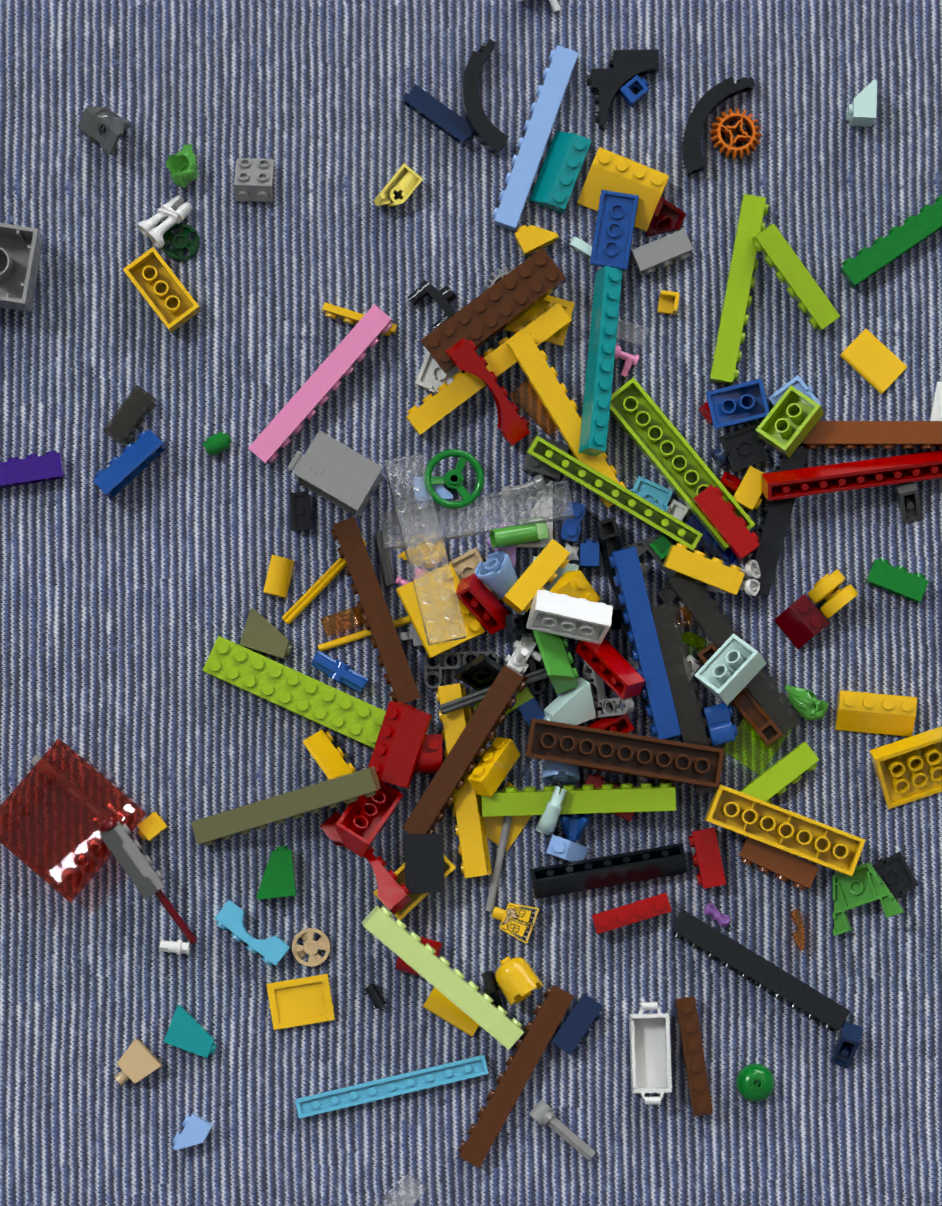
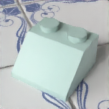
M873 80L849 104L846 110V120H849V126L872 127L876 119L877 80Z

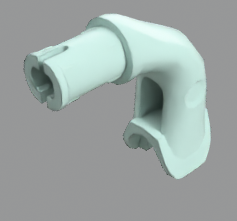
M555 786L552 798L547 803L543 815H540L536 825L537 831L552 836L555 831L558 817L562 810L561 804L567 792L566 789L562 788L559 794L560 787Z

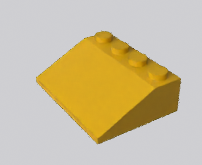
M599 147L577 204L598 212L601 190L639 195L634 227L647 232L654 211L668 182L669 175Z
M452 564L436 569L396 589L429 658L469 642L485 632L481 623L455 595L460 580Z
M942 726L869 750L888 809L942 792Z

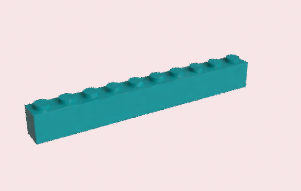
M604 266L595 272L579 453L595 457L606 452L623 272L621 269Z

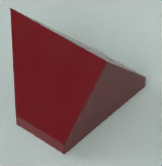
M660 197L645 237L676 230L679 231L686 213Z

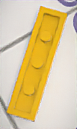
M324 302L322 308L326 317L331 319L338 317L344 319L343 322L350 325L358 323L364 316V314ZM390 323L392 327L386 334L383 332L381 334L385 336L395 335L397 324Z

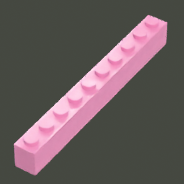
M374 304L248 449L264 463H272L279 455L277 453L281 447L285 449L291 442L289 438L293 433L297 435L304 427L302 423L306 419L310 420L317 412L315 408L319 404L322 406L329 399V396H327L329 392L338 389L342 384L340 380L343 376L348 377L355 369L352 366L357 361L360 363L366 357L367 353L365 351L369 347L373 348L380 339L378 337L382 332L386 334L392 327L390 323L393 320Z

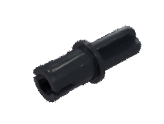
M493 970L482 973L481 976L486 989L485 993H488L494 1000L492 1004L496 1007L499 1005L502 1007L498 993L500 987L497 986Z

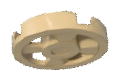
M307 928L301 930L295 936L292 942V952L299 963L304 966L314 967L322 964L327 959L330 953V942L324 932L315 928ZM314 932L321 935L317 941L313 940ZM299 937L305 941L304 945L296 944ZM319 949L326 951L323 958L317 953ZM305 954L309 955L308 962L301 959Z

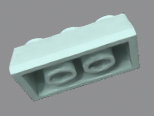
M733 633L694 676L713 695L728 705L767 663L757 650Z

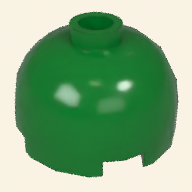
M750 1063L744 1066L736 1077V1088L739 1094L751 1102H761L767 1099L775 1087L772 1072L766 1066L759 1063Z

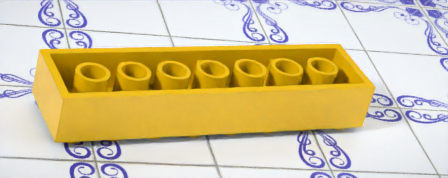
M719 784V788L714 792L704 821L848 876H853L866 841L855 835Z

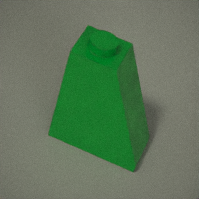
M287 846L276 847V851L271 852L257 893V900L297 896L292 849H288Z

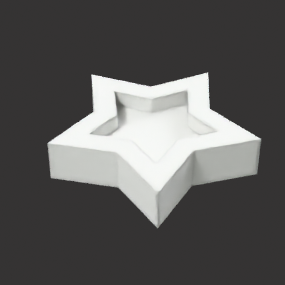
M566 543L565 549L570 552L568 559L570 561H579L577 555L579 547H572Z

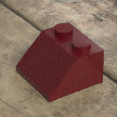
M805 594L773 620L797 649L801 648L829 624Z

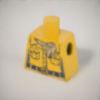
M508 903L506 910L495 906L491 917L502 921L499 929L527 944L539 908Z

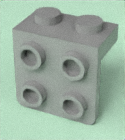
M238 158L236 160L234 178L235 201L273 202V159Z

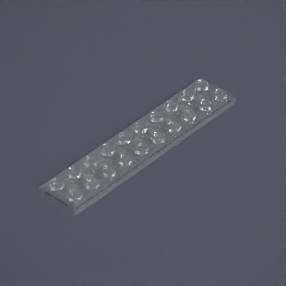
M422 454L385 460L386 476L428 645L466 638L467 634Z
M565 480L480 495L472 504L461 509H448L435 503L380 513L384 548L388 551L411 547L412 545L416 546L490 533L491 529L533 525L535 523H547L574 518L569 481Z

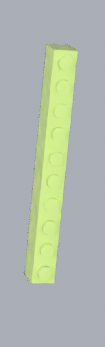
M376 905L362 921L363 927L509 1050L524 1033L521 1029L522 1024L514 1017L511 1020L507 1016L508 1012L500 1005L496 1007L492 1004L494 1000L486 993L482 995L478 992L479 987L475 983L465 981L463 979L465 975L457 968L455 970L449 967L450 962L443 956L437 957L434 954L436 951L429 944L424 946L420 942L421 938L412 931L410 934L405 929L407 926L401 920L397 919L395 921L390 917L392 913L383 906L381 909Z

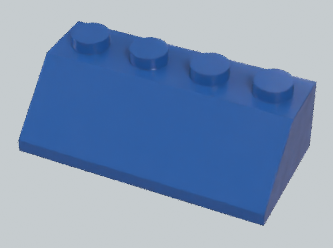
M150 429L147 432L145 430L137 436L138 440L133 445L131 443L123 449L124 453L120 457L115 456L108 463L109 467L105 470L101 469L95 474L94 483L110 500L167 449L164 443Z

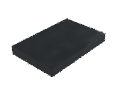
M443 833L404 835L406 888L410 893L445 892Z

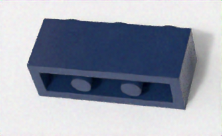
M583 993L551 1042L570 1055L573 1052L576 1054L582 1046V1043H580L582 1037H587L592 1031L593 1027L590 1025L594 1019L598 1021L604 1011L601 1010L603 1006Z

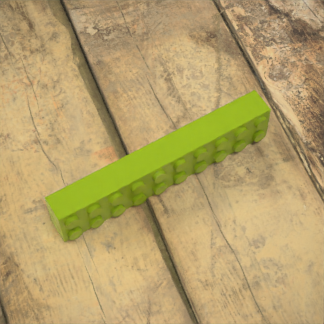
M634 377L611 395L610 414L724 552L729 546L692 502L693 498L711 484L714 488L717 486L724 496L722 498L725 502L729 501L736 510L734 513L737 517L741 516L748 524L746 528L751 531L756 524Z
M218 636L202 670L204 673L374 749L386 711Z

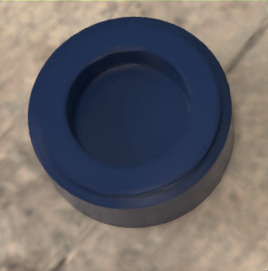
M719 448L711 451V456L719 468L727 464L726 457Z

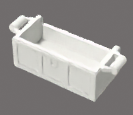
M642 1002V1007L638 1014H629L631 1092L641 1093L645 1105H661L664 1093L672 1092L669 1013H661L657 1002ZM642 1010H657L658 1013H642ZM645 1093H660V1097H645Z

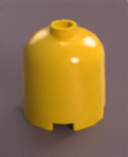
M508 956L499 962L501 966L495 972V979L510 1006L531 996V991L537 988L539 990L543 987L542 982L524 958L515 957L511 959Z

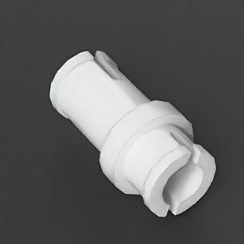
M178 940V942L160 941V952L176 953L177 955H189L190 942H183V940Z

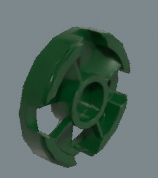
M176 224L163 235L165 242L163 249L166 255L173 260L187 261L198 252L200 246L199 236L196 230L188 224ZM178 229L179 234L175 236L172 231ZM192 232L196 239L188 241L187 236ZM174 244L175 247L168 251L166 246ZM187 248L190 251V255L184 257L183 250Z

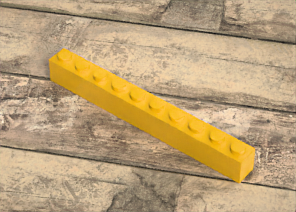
M551 302L543 308L545 311L539 316L536 313L528 319L530 323L527 326L523 327L521 325L513 331L514 336L510 339L506 336L498 342L500 345L498 348L493 350L491 347L483 353L484 359L488 363L486 366L488 371H493L496 376H499L517 362L507 344L526 332H529L530 335L534 334L538 341V344H536L538 346L572 321L561 304L557 302L554 305ZM460 371L452 377L454 381L449 385L445 382L438 387L437 390L439 392L436 395L432 396V394H429L422 400L424 404L420 407L415 405L407 411L409 415L405 418L416 433L421 435L486 386V384L479 377L469 372L463 373Z
M526 332L508 343L507 346L574 457L626 488L622 481L619 482L616 475L618 474L613 465L609 466L605 460L608 458L605 452L596 457L579 453L582 416L579 417L576 412L578 407L574 400H569L567 397L568 390L563 383L559 384L556 379L558 374L554 367H549L547 364V355L543 350L540 351L536 345L538 341L534 334L530 335L529 332ZM599 496L605 508L613 505Z
M464 683L439 686L436 692V698L440 705L466 696ZM468 706L445 715L439 710V718L443 722L444 728L442 729V738L446 742V748L444 749L445 758L469 722ZM469 774L464 779L466 783L463 788L455 793V806L452 808L453 815L457 819L455 831L460 840L458 852L460 856L462 855L461 872L465 875V878L492 875L484 817H482L481 795L475 793L467 780L470 776Z

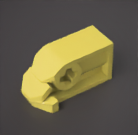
M404 163L373 201L375 206L387 205L388 207H395L403 204L423 178ZM399 192V193H400V196H399V197H400L401 199L398 198L397 200H395V199H394V196H395L394 193Z

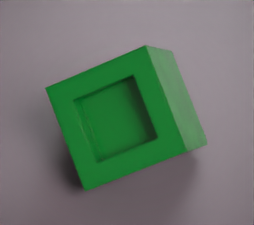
M662 534L648 548L661 562L667 556L672 544Z

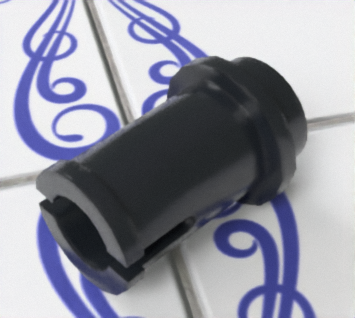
M373 983L365 988V995L368 994L375 1008L378 1009L387 1002L379 992V986Z

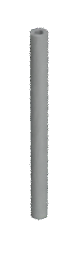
M504 816L485 908L486 911L493 912L512 821L510 816Z

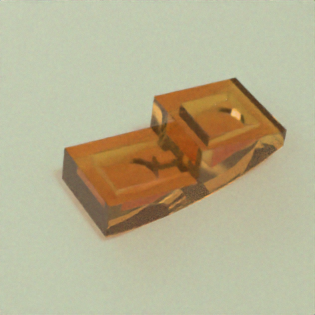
M358 606L320 619L326 637L364 625V618Z
M794 909L789 913L797 930L791 932V935L798 950L801 951L805 946L804 925L799 910Z

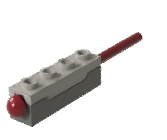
M113 819L105 820L102 825L104 831L100 833V837L146 900L155 894L190 944L197 941L196 937L161 891L164 887L162 882L164 877L159 870L154 871L151 867L154 863L148 855L144 856L141 853L142 846L138 840L131 839L129 834L132 832L125 823L121 825L119 821L116 822Z

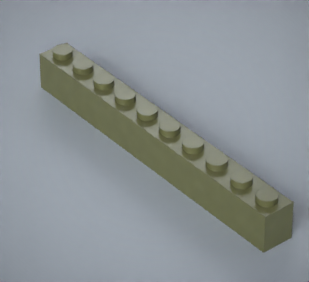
M373 766L191 822L197 844L204 843L207 846L216 843L215 839L222 838V841L233 838V834L237 832L240 835L250 833L251 828L257 827L258 830L269 827L268 823L274 821L276 825L286 822L287 817L293 816V819L305 816L304 812L311 811V814L323 811L322 807L327 805L330 809L340 806V802L344 800L347 803L356 801L360 795H365V798L376 795V791L381 789Z

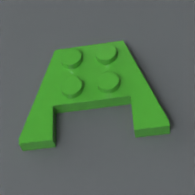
M870 863L856 866L853 876H848L841 872L833 875L834 936L852 931L846 911L879 899L886 918L904 913L901 905Z

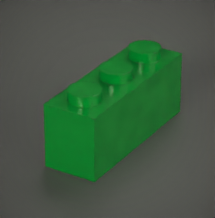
M882 558L875 559L872 562L865 583L917 604L921 602L929 580L925 579L926 576L917 572L911 574L907 572V568L900 565L896 567L891 566L889 561Z

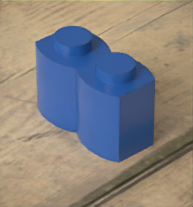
M575 502L568 504L565 511V522L561 529L562 542L575 544L578 541L581 531L580 524L585 514L584 504Z
M721 703L703 708L712 746L736 740L735 736L738 735L736 725H732L730 717H733L731 706Z

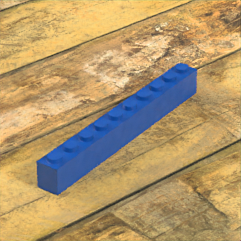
M632 546L610 552L609 563L611 568L615 570L616 575L613 576L615 586L619 587L620 590L618 600L620 605L624 606L625 613L622 615L625 625L628 624L630 632H627L629 643H633L634 647L632 657L634 662H637L639 668L636 671L645 680L641 694L643 699L647 701L648 706L645 707L647 717L651 718L652 725H650L651 734L658 739L682 735L636 547Z

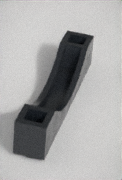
M615 517L597 521L594 524V529L617 610L621 611L623 631L627 635V632L630 631L628 624L625 625L623 620L624 606H621L619 603L618 595L620 590L619 587L615 586L613 576L616 575L615 570L611 568L609 563L610 552L622 549Z

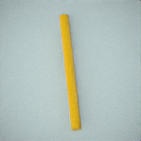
M409 616L393 620L395 628L411 623ZM363 630L320 644L318 648L320 652L372 636L371 630Z

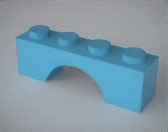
M228 900L215 917L217 920L216 925L224 931L228 928L233 932L231 936L238 942L242 940L248 944L246 948L255 955L258 952L264 956L262 960L269 966H272V964L277 966L291 947L276 935L265 940L252 937L244 926L245 911L231 900Z

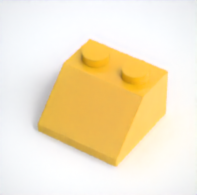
M580 570L564 572L550 590L551 593L566 594L569 597L584 598L596 603L601 599Z

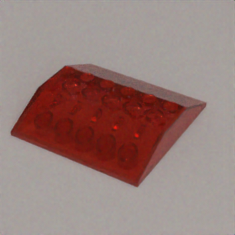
M58 738L0 806V843L71 903L112 855L100 837V833L104 831L102 828L104 821L113 819L116 822L119 821L121 825L125 823L132 832L147 813L96 767Z

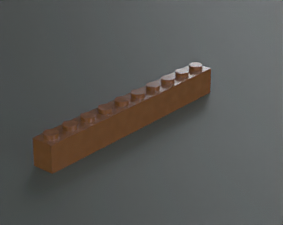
M355 517L333 524V529L330 531L334 541L338 540L340 547L337 550L340 558H344L347 564L344 566L347 577L351 576L353 583L350 586L353 594H358L360 601L357 602L360 613L364 612L366 620H363L366 630H371L373 635L370 641L373 649H378L379 656L376 657L380 667L384 666L386 674H383L385 682L392 687L393 692H390L392 701L408 703L421 698Z
M510 665L503 666L402 827L411 835L434 834L435 825L443 820L445 809L447 806L450 807L455 801V793L457 790L460 791L465 785V777L467 774L470 775L475 769L476 765L474 763L478 757L481 758L485 753L487 742H491L495 737L496 728L498 725L503 724L507 717L505 715L508 709H512L517 701L516 696L519 692H523L527 686L526 680L528 677Z
M555 985L552 988L548 986L543 995L546 999L542 1005L538 1004L533 1013L536 1017L533 1022L529 1020L524 1031L527 1033L524 1039L519 1038L514 1047L517 1049L515 1055L509 1056L505 1063L508 1066L505 1073L500 1072L496 1080L498 1086L495 1090H490L486 1098L489 1101L486 1107L482 1106L477 1114V1117H479L476 1125L472 1123L467 1132L470 1135L467 1142L462 1141L457 1150L460 1152V1158L480 1168L574 998L573 995Z

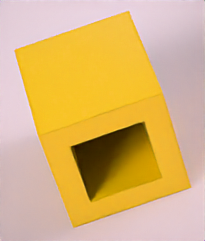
M153 812L137 825L139 828L137 833L143 840L152 841L167 829L168 826L157 812Z

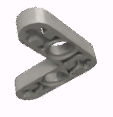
M587 663L583 665V679L590 683L596 718L624 715L634 710L632 698L624 700L620 697L606 699L603 679ZM594 685L597 689V694H595L593 691ZM610 702L613 704V712L610 709Z

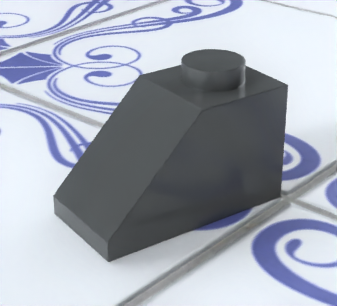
M915 481L894 484L895 497L902 522L907 523L921 519L919 491Z

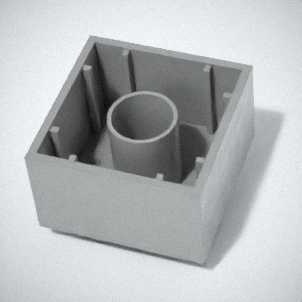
M0 223V308L31 312L44 240L37 228Z

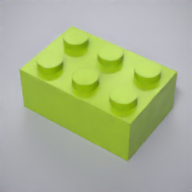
M790 385L757 427L756 432L762 440L790 458L823 416L824 411L821 405Z

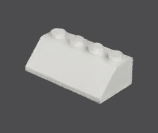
M537 590L532 601L526 628L601 644L611 627L613 606L601 602L588 601L584 598L569 597L566 594L551 593L548 590Z

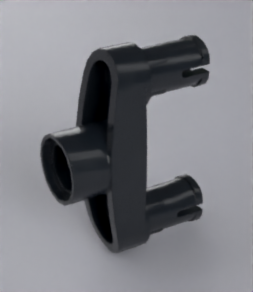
M424 280L419 284L420 287L407 296V298L416 306L424 297L431 295L445 312L443 313L444 316L432 325L436 329L456 314L450 304L457 299V296L447 285L438 291L429 282Z

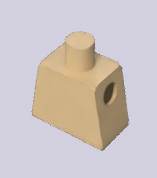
M136 1038L117 1062V1065L122 1070L114 1078L121 1086L129 1079L136 1084L163 1064Z

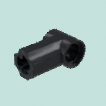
M528 658L526 663L529 666L525 674L541 669L540 661ZM544 679L536 681L542 685L540 691H534L531 688L533 683L528 684V689L533 696H540L544 693Z

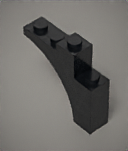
M659 49L613 50L612 56H609V67L613 68L591 69L590 75H587V86H590V92H598L594 95L595 105H598V112H595V123H598L599 129H606L610 106L619 93L620 88L636 75L641 77L651 73H658Z

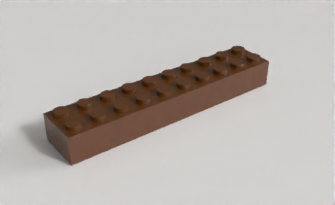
M535 718L530 720L525 759L710 789L719 788L724 749Z

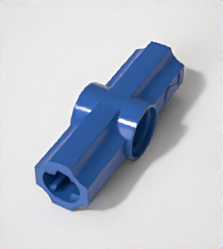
M320 651L316 653L310 664L327 674L334 681L345 684L359 693L362 692L368 681V678L352 670L347 664L334 660Z

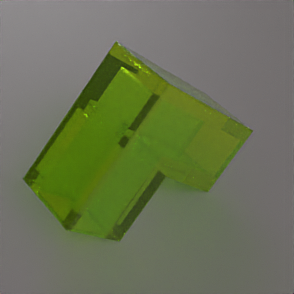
M673 630L671 642L703 650L706 641L704 637L679 630Z

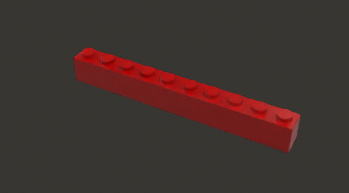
M942 450L763 473L762 492L766 499L771 501L942 478Z

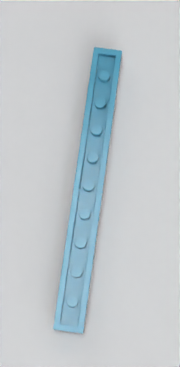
M480 1055L295 1099V1104L300 1119L489 1073L485 1055Z

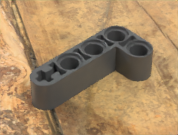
M492 651L444 652L434 656L439 662L436 666L432 667L427 663L429 659L427 654L424 659L425 685L431 690L438 689L442 684V671H455L467 664L466 659L469 656L477 658L485 654L496 659L498 664L499 656ZM450 656L457 658L458 663L455 666L447 664V659ZM436 676L439 682L437 685L431 686L428 683V678Z

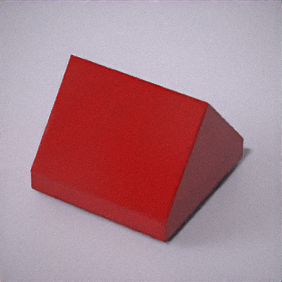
M724 472L720 480L732 495L735 494L742 481L728 472Z

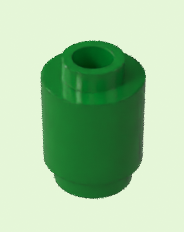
M220 431L206 438V441L202 443L208 455L215 456L229 449V444L232 441L228 433L223 434Z

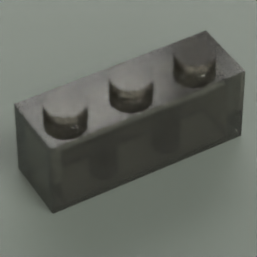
M136 385L103 432L121 446L128 445L134 438L133 433L137 428L140 429L144 425L146 415L148 413L151 414L155 410L157 400Z

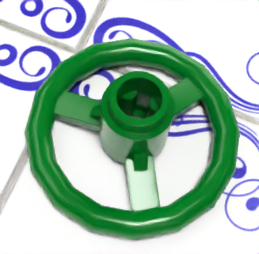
M447 449L436 454L428 462L424 472V487L428 496L437 505L448 509H461L472 504L480 496L484 486V472L479 461L470 453L460 449ZM447 457H460L454 470L448 471L445 476L431 477L434 467L441 460ZM467 461L473 466L477 477L475 489L471 494L463 486L462 470ZM453 477L457 478L458 480L456 482H452L450 478ZM444 484L448 490L458 491L463 500L448 501L442 499L434 491L432 485Z

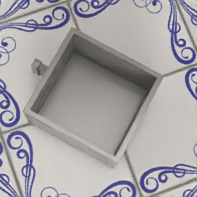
M319 430L304 457L301 456V452L297 451L287 469L290 471L295 470L294 476L298 484L353 516L360 518L384 478L382 473L383 467Z

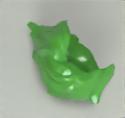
M192 144L188 146L183 145L181 151L170 155L166 161V167L170 170L172 182L184 188L199 175L197 173L196 155L194 150H192Z
M789 685L785 686V690L789 695L787 700L796 709V715L806 720L823 719L829 705L827 702L818 700L811 690Z

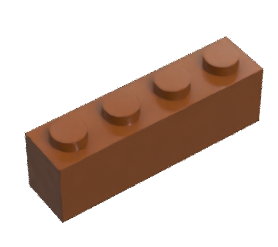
M746 837L738 854V857L742 858V863L749 866L753 863L759 866L758 870L766 874L773 872L777 874V879L783 882L790 880L794 882V887L803 891L805 888L810 889L819 870L818 866L749 837Z

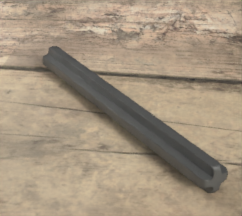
M545 667L525 674L528 677L526 680L527 685L548 678ZM490 687L441 704L439 706L441 713L445 715L481 702Z

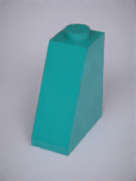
M177 1005L164 1043L205 1058H209L210 1055L213 1056L217 1044H214L216 1039L183 1006Z

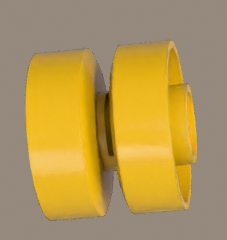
M839 569L830 575L827 573L807 593L814 604L823 599L826 600L820 611L827 619L859 594L851 584L842 589L839 588L846 579Z

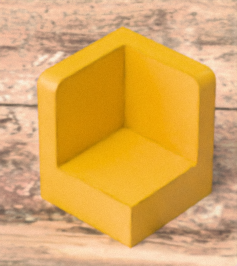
M661 290L657 313L676 315L680 293Z

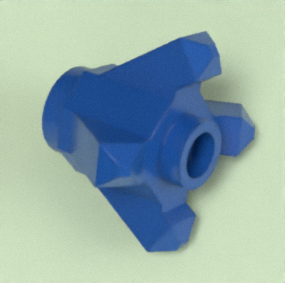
M590 813L561 814L559 821L564 830L565 839L579 841L582 832L590 823L588 820Z

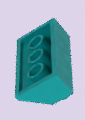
M556 131L529 201L564 214L591 147L592 140L575 133Z

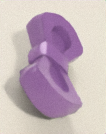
M708 903L704 907V913L712 916L711 919L713 921L717 920L720 927L729 925L730 917L719 912L714 903Z

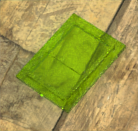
M756 699V702L783 733V737L767 749L743 718L737 727L738 735L735 736L736 740L727 742L723 749L724 752L735 758L740 764L745 765L760 776L795 725Z

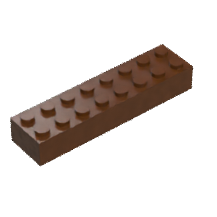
M542 247L420 341L446 374L455 367L446 354V350L463 338L468 341L471 340L477 349L564 284L567 281L566 277Z

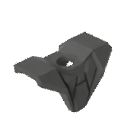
M88 106L85 108L78 128L89 141H98L102 145L103 152L113 155L115 154L114 149L119 138L123 136L124 129H129L132 125L130 121L121 118L105 107ZM103 125H105V126H106V132H105V134L102 136V135H101V127H102Z

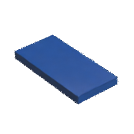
M601 190L589 265L598 267L609 266L627 271L639 195Z

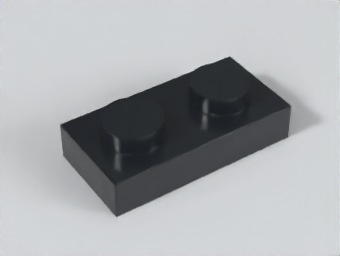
M309 491L290 493L292 531L312 530Z

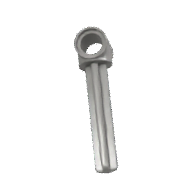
M541 1099L529 1115L540 1125H548L584 1158L591 1160L596 1152L553 1115L555 1113L554 1110Z

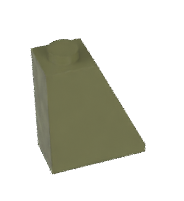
M251 608L239 645L283 660L285 656L289 657L292 646L289 645L290 641L261 614Z

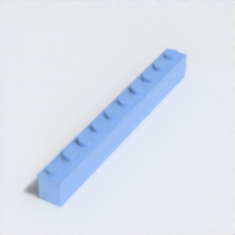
M557 45L556 50H552L548 60L551 61L549 68L545 67L542 76L545 79L543 85L539 84L536 96H539L537 103L533 102L530 109L532 117L530 120H526L523 129L526 131L524 138L520 137L517 146L520 149L518 155L514 154L511 165L514 166L511 173H507L504 182L507 183L506 189L501 190L498 199L501 201L499 208L495 207L492 218L495 219L494 225L516 232L579 52Z

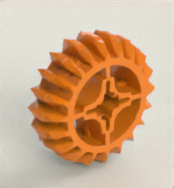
M736 108L735 113H733L732 109H729L728 115L723 111L721 117H716L717 123H712L714 129L710 131V134L714 135L711 138V142H717L714 148L720 147L719 154L725 151L726 158L729 157V154H733V160L736 159L737 154H739L740 159H743L744 153L750 156V150L755 151V145L760 144L757 138L762 136L758 132L761 130V126H755L758 120H751L753 117L752 113L747 117L746 110H743L742 114H740L739 108ZM729 121H738L734 126H724ZM743 123L750 129L751 136L743 130ZM739 127V134L737 135V137H735L734 141H732L734 137L733 133ZM721 132L729 138L728 145L723 141ZM737 142H748L742 147H734Z

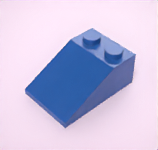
M762 378L706 392L714 429L763 421L770 412Z

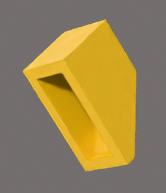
M526 225L521 226L514 233V238L524 257L558 241L559 238L557 233L533 225L528 227Z

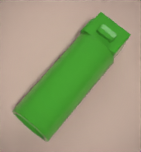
M546 522L490 530V542L493 548L540 542L549 538Z

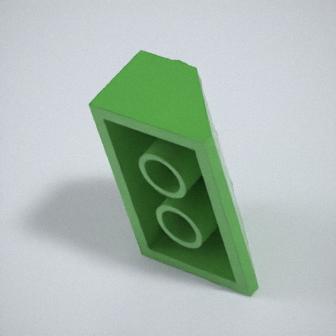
M533 630L548 677L556 693L560 694L578 687L576 679L580 677L576 667L572 668L571 663H574L571 652L567 653L566 648L569 647L566 637Z

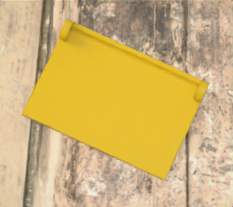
M866 328L840 354V357L880 394L907 368L898 357Z
M507 782V784L504 786L502 790H505V787L515 786L510 782ZM532 815L510 816L512 821L505 851H508ZM504 816L484 817L487 838L499 845Z
M435 987L433 988L423 1007L473 1037L479 1024Z

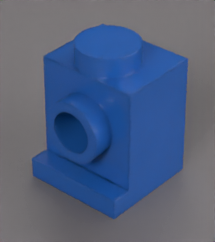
M636 75L620 88L619 94L632 108L634 104L649 93V84L643 77L640 79ZM637 89L639 93L634 94L632 90Z

